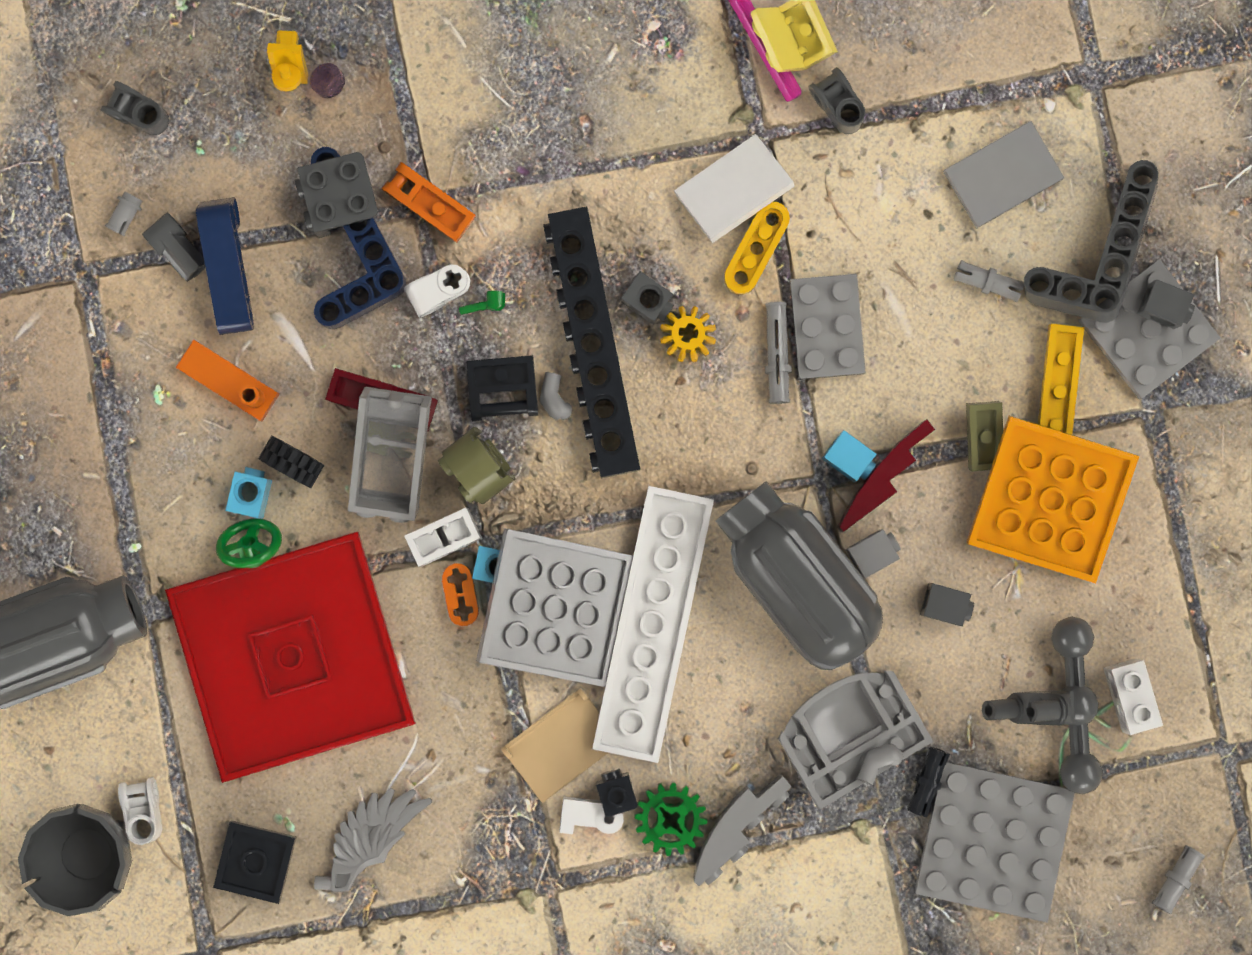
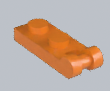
M400 162L395 169L396 175L391 182L387 181L381 189L451 240L458 243L476 218V215L410 167ZM407 181H410L414 184V187L407 195L401 189Z

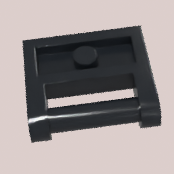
M533 355L466 361L472 422L482 421V417L527 413L528 417L539 416ZM526 390L527 400L481 404L480 394Z

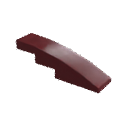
M928 419L921 422L902 438L875 466L853 496L837 525L840 532L846 531L897 493L890 480L916 461L909 449L935 430Z

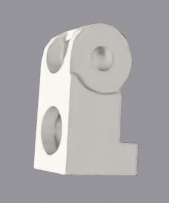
M563 796L560 833L573 834L574 825L596 827L606 834H613L622 827L624 821L623 813L606 817L600 800Z

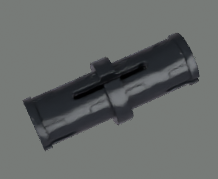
M930 746L921 774L916 776L915 781H917V785L907 808L908 811L919 816L928 817L936 791L941 789L942 783H940L950 753Z

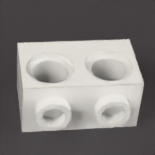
M469 508L461 509L404 536L418 567H423L482 539Z
M1133 659L1103 668L1123 733L1133 735L1163 726L1144 660Z

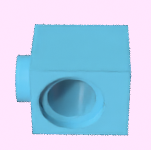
M843 430L824 454L822 460L852 482H856L859 477L865 480L875 468L876 463L872 460L876 453Z
M245 467L244 473L235 471L225 511L263 519L272 485V480L264 478L265 471ZM254 483L258 489L257 497L247 502L242 496V489L246 484Z
M479 546L472 579L493 583L494 574L491 572L490 566L492 561L498 558V549Z

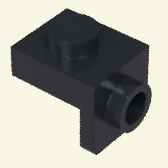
M615 769L601 774L602 780L596 782V787L606 817L637 808L638 804L629 772L622 774L620 769Z

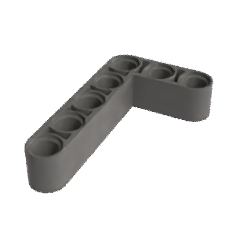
M1140 160L1129 168L1095 280L1044 267L1032 268L1024 277L1025 295L1030 303L1098 322L1107 323L1117 318L1158 189L1159 172L1154 163L1148 160ZM1145 175L1150 177L1152 181L1148 184L1140 185L1135 182V178ZM1130 206H1137L1142 209V212L1134 216L1127 214L1125 209ZM1122 236H1127L1133 240L1129 246H1120L1115 241ZM1118 267L1122 269L1123 274L1114 278L1108 276L1105 272L1109 268ZM1037 281H1043L1048 284L1047 289L1041 292H1036L1030 287ZM1071 289L1081 293V296L1076 300H1068L1063 295ZM1101 298H1109L1114 304L1110 308L1102 309L1096 305V302Z

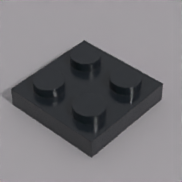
M230 821L213 888L279 904L297 836Z

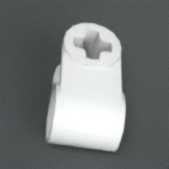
M451 264L409 283L404 287V290L418 317L421 318L465 294L470 287V277L463 268ZM454 273L456 276H462L458 281L459 287L457 289L451 285H446L450 281L449 274Z
M151 777L146 782L127 785L125 782L119 783L118 796L128 839L137 845H144L155 841L162 833L159 792L155 778ZM139 793H144V794H145L144 796L133 797L134 794H139ZM141 819L148 821L151 826V833L147 838L140 836L137 831V825Z

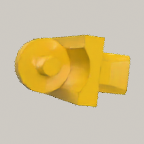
M277 31L276 44L268 43L267 46L272 81L274 86L280 91H292L300 83L308 84V71L302 45L298 44L299 37L296 31Z

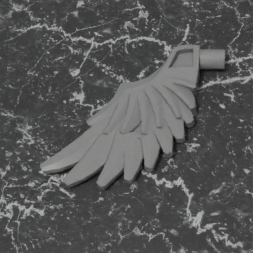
M390 788L379 801L378 794L372 793L367 808L365 802L360 801L356 816L353 811H349L348 824L346 821L341 822V833L339 832L334 835L336 843L333 844L336 857L333 858L331 876H315L314 889L331 890L334 892L351 890L355 879L366 867L385 862L388 852L394 844L406 835L401 830L417 814L432 803V799H422L408 805L416 794V790L412 789L391 803L395 790Z

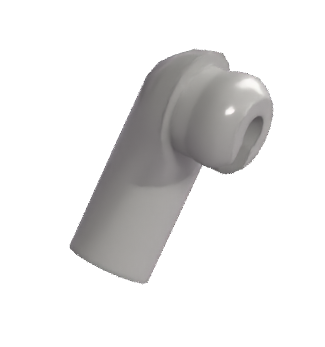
M884 744L869 750L857 779L873 785L879 768L888 765L897 766L903 760L902 751L894 744Z

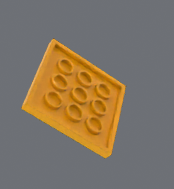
M1009 415L967 539V544L1096 584L1139 456Z

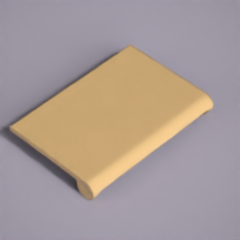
M582 688L501 748L504 755L511 761L542 803L608 754V752L592 749L600 712Z

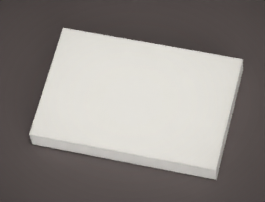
M755 134L675 189L674 192L706 236L714 243L795 186L793 180Z

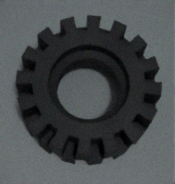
M272 435L258 458L268 466L309 488L313 487L324 467V464Z

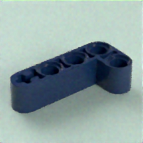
M235 197L200 202L196 208V218L219 335L252 331L254 330V319L237 230L240 226L237 201Z

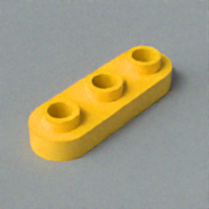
M773 201L756 213L724 274L725 285L732 293L744 295L751 292L756 286L789 224V212L783 204ZM773 214L777 216L778 223L774 226L769 225L766 222L768 215ZM752 244H760L763 249L762 253L759 255L753 254L750 250ZM741 272L746 275L747 281L744 284H738L735 281L734 276L737 273Z

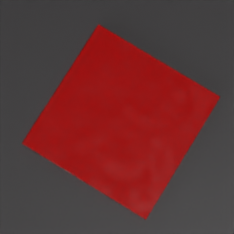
M359 532L272 557L256 568H235L165 590L222 783L416 724Z

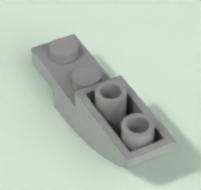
M779 774L757 795L746 786L723 810L712 826L697 860L693 878L698 886L704 881L707 885L715 881L723 873L720 867L728 860L734 863L748 851L745 845L750 842L742 830L745 827L749 830L753 829L765 818L762 814L763 811L771 804L775 808L778 807L790 796L787 790L792 786L782 774Z

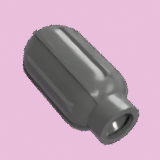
M765 481L715 520L732 542L731 556L735 573L795 650L811 665L821 670H833L841 667L864 653L878 638L882 629L883 615L876 593L812 512L792 503H783L769 483Z
M122 575L98 585H94L86 580L64 577L0 601V709H6L104 672L106 665L116 655L119 646L146 637L147 624L143 609L127 577Z

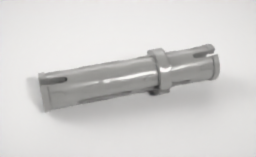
M769 302L765 303L768 366H765V374H769V403L785 404L790 403L789 373H792V366L788 365L787 303ZM776 322H778V349L776 345ZM777 357H779L780 384H778Z

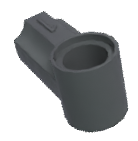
M168 212L142 233L148 243L161 256L164 255L187 282L198 276L205 269L204 257L186 237L187 233Z

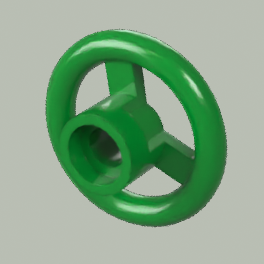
M257 518L242 520L229 526L222 532L216 543V554L224 564L230 567L256 568L277 553L282 543V534L280 529L268 520ZM260 529L266 530L271 534L272 541L269 547L259 542L258 534ZM247 530L246 535L240 538L238 542L227 545V542L234 535ZM238 553L239 558L233 557L231 555Z

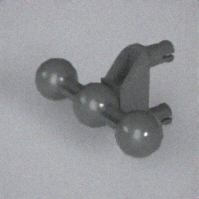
M1071 616L1058 621L1053 628L1051 637L1054 649L1065 659L1066 687L1061 691L1012 693L1007 699L985 701L982 705V714L986 720L990 721L1009 719L1016 724L1069 725L1070 755L1061 764L1060 777L1063 785L1069 791L1083 795L1096 790L1103 776L1101 763L1094 755L1090 754L1088 723L1092 722L1097 715L1099 703L1096 694L1089 687L1085 686L1084 655H1087L1093 647L1095 636L1092 627L1085 620Z

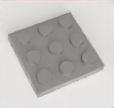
M1160 259L1129 281L1120 313L1113 321L1105 323L1083 317L1078 320L1138 399L1145 397L1220 339V336L1196 305L1190 321L1187 324L1183 323L1181 327L1176 329L1137 314L1148 285L1154 280H1160L1183 290ZM1107 298L1098 307L1107 309L1113 306L1114 302Z

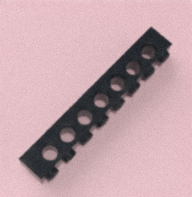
M588 207L548 214L549 223L543 224L547 244L554 243L556 256L550 257L553 276L560 275L563 288L556 289L560 309L567 308L569 321L563 322L566 341L574 342L576 354L569 356L573 375L580 373L582 386L576 387L580 407L587 406L589 419L583 420L586 440L593 439L596 452L589 453L593 473L600 472L602 479L640 471ZM568 238H575L581 243V247L578 252L568 254L562 250L563 242ZM580 270L587 275V281L583 286L575 287L569 283L568 277L573 271ZM589 303L592 305L594 313L589 319L582 320L575 315V309L579 304ZM588 335L598 337L601 342L599 349L592 353L586 352L581 346L582 340ZM602 368L606 371L607 380L602 385H593L589 382L588 374L592 369ZM607 400L613 404L614 412L610 417L600 418L595 414L594 408L599 401ZM615 433L619 436L621 444L618 449L607 451L602 447L601 439L605 434Z

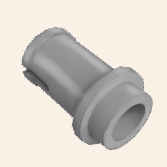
M124 192L122 197L118 196L117 199L120 201L105 225L122 236H125L137 210H142L140 207L142 200L127 192Z

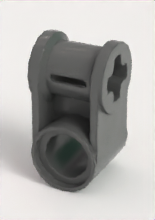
M834 68L832 74L818 84L812 83L808 86L816 103L825 111L839 132L853 134L861 128L865 117V107L839 68ZM850 109L857 113L858 119L855 122L848 123L841 118L840 113Z
M119 81L114 82L115 90L107 105L102 106L100 111L150 135H159L168 128L169 116L158 103ZM156 110V120L151 124H145V115L150 111Z

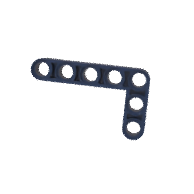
M321 147L313 153L311 164L321 162L326 157L336 158L340 157V155L331 147ZM374 218L368 219L366 227L360 231L352 230L351 224L343 226L368 274L317 301L314 307L315 318L328 329L335 330L399 297L405 291L404 287L407 283L405 276ZM374 244L381 245L383 248L382 256L377 260L367 259V249ZM390 273L398 275L399 281L394 289L386 290L382 288V279L385 275ZM359 289H365L369 293L368 301L361 306L353 304L352 296L354 292ZM328 305H337L339 308V315L333 321H325L323 318V311Z

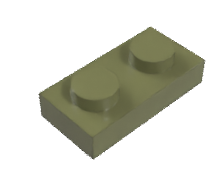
M1002 402L966 403L968 469L972 472L991 470L1003 434Z

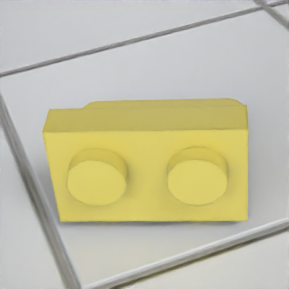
M790 0L779 7L756 8L751 11L753 30L762 39L766 48V59L777 72L806 70L838 52L815 0Z

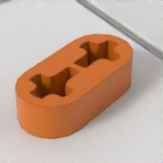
M454 563L449 565L442 575L448 614L454 624L468 626L473 624L479 615L474 579H472L473 574L466 565ZM459 568L461 574L466 573L467 580L462 581L463 593H458L456 584L449 583L448 577L454 574L453 570ZM460 596H464L467 607L472 606L473 613L468 614L467 621H463L461 616L455 615V609L460 608L458 598Z

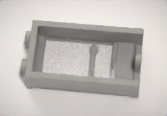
M364 387L359 397L348 504L349 512H356L357 515L365 518L375 516L389 517L390 520L399 523H405L409 520L415 521L420 505L431 396Z

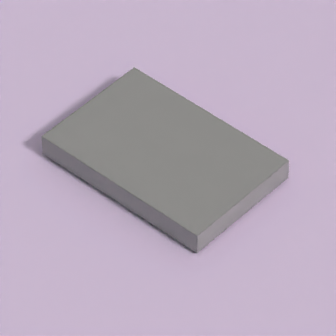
M1032 121L943 171L976 229L1064 179Z

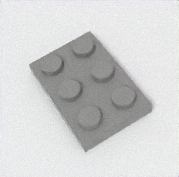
M857 274L790 279L798 380L865 374Z

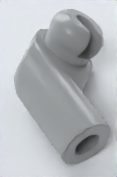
M545 372L540 402L550 417L555 420H566L571 416L572 407L570 403H565L558 394L561 375Z

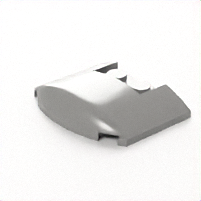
M894 671L859 673L826 686L796 710L791 716L784 732L782 731L778 737L818 810L864 784L857 777L869 750L884 744H894L902 751L904 760L934 742ZM888 765L879 768L877 775L889 769L893 765Z

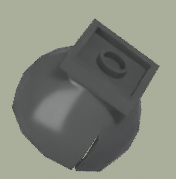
M73 804L51 809L26 833L18 857L21 881L24 884L32 879L37 880L24 889L42 908L65 916L100 911L124 889L133 861L124 821L115 820L111 814L84 804Z

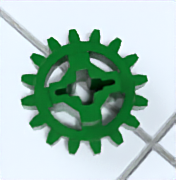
M672 781L670 789L665 790L662 783H658L657 793L654 794L648 789L646 794L649 800L647 802L644 800L638 801V805L643 809V812L634 814L635 819L642 821V824L636 827V832L646 833L642 839L644 845L650 841L654 842L653 852L656 853L661 847H664L666 856H670L672 848H677L680 855L684 854L683 846L685 844H688L693 849L696 847L693 840L694 836L703 838L704 833L699 829V825L707 824L708 820L700 817L699 814L703 813L706 807L705 805L696 806L695 803L700 797L698 793L692 796L687 795L689 786L685 785L679 791L677 790L676 783ZM673 796L682 800L677 804L666 803L662 798ZM651 807H653L657 812V821L650 827L648 814ZM660 807L670 814L679 813L676 818L681 830L671 823H668L666 826L663 824L665 816ZM692 810L693 825L689 831L685 825V816ZM664 834H675L679 839L667 841L659 837H662Z

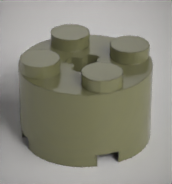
M474 426L443 450V457L438 462L449 476L455 475L461 483L458 489L469 503L475 501L476 503L485 504L515 481L516 478L515 475H507L506 472L511 467L490 439L483 442L478 437L482 431Z

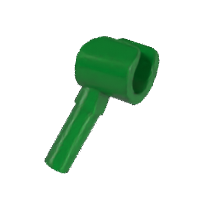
M487 291L486 302L459 307V312L461 315L480 310L501 311L505 307V293L502 291Z

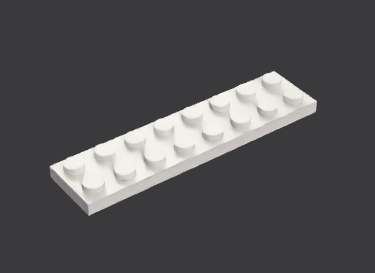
M648 486L592 748L594 750L654 763L659 762L712 512L713 499Z

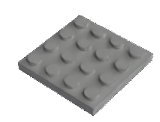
M504 528L476 662L606 687L633 555Z
M947 762L940 783H942L941 789L937 790L934 796L914 893L1048 923L1075 793L1065 787Z

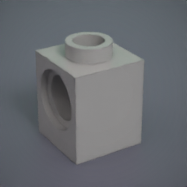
M883 529L845 550L855 568L865 579L899 560L897 552L901 548L891 532L886 535Z

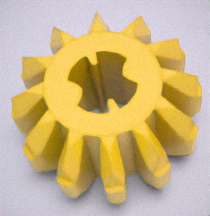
M681 306L678 309L680 319L671 312L667 315L668 320L673 326L661 324L660 330L671 335L662 337L660 342L661 344L673 343L666 352L668 356L673 355L678 349L680 351L678 356L679 362H683L685 354L690 353V359L694 363L698 360L697 349L704 356L709 354L708 348L702 343L715 344L716 339L705 334L714 332L716 326L713 324L703 325L710 317L708 313L703 314L700 319L696 318L698 307L693 306L691 315L686 316V310L684 306ZM687 326L694 328L693 334L697 333V338H691L689 343L682 341L683 335L679 336L678 334L679 330L685 331Z

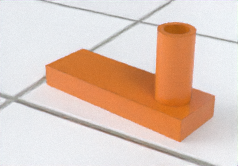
M196 340L192 341L176 366L183 373L261 422L280 395Z

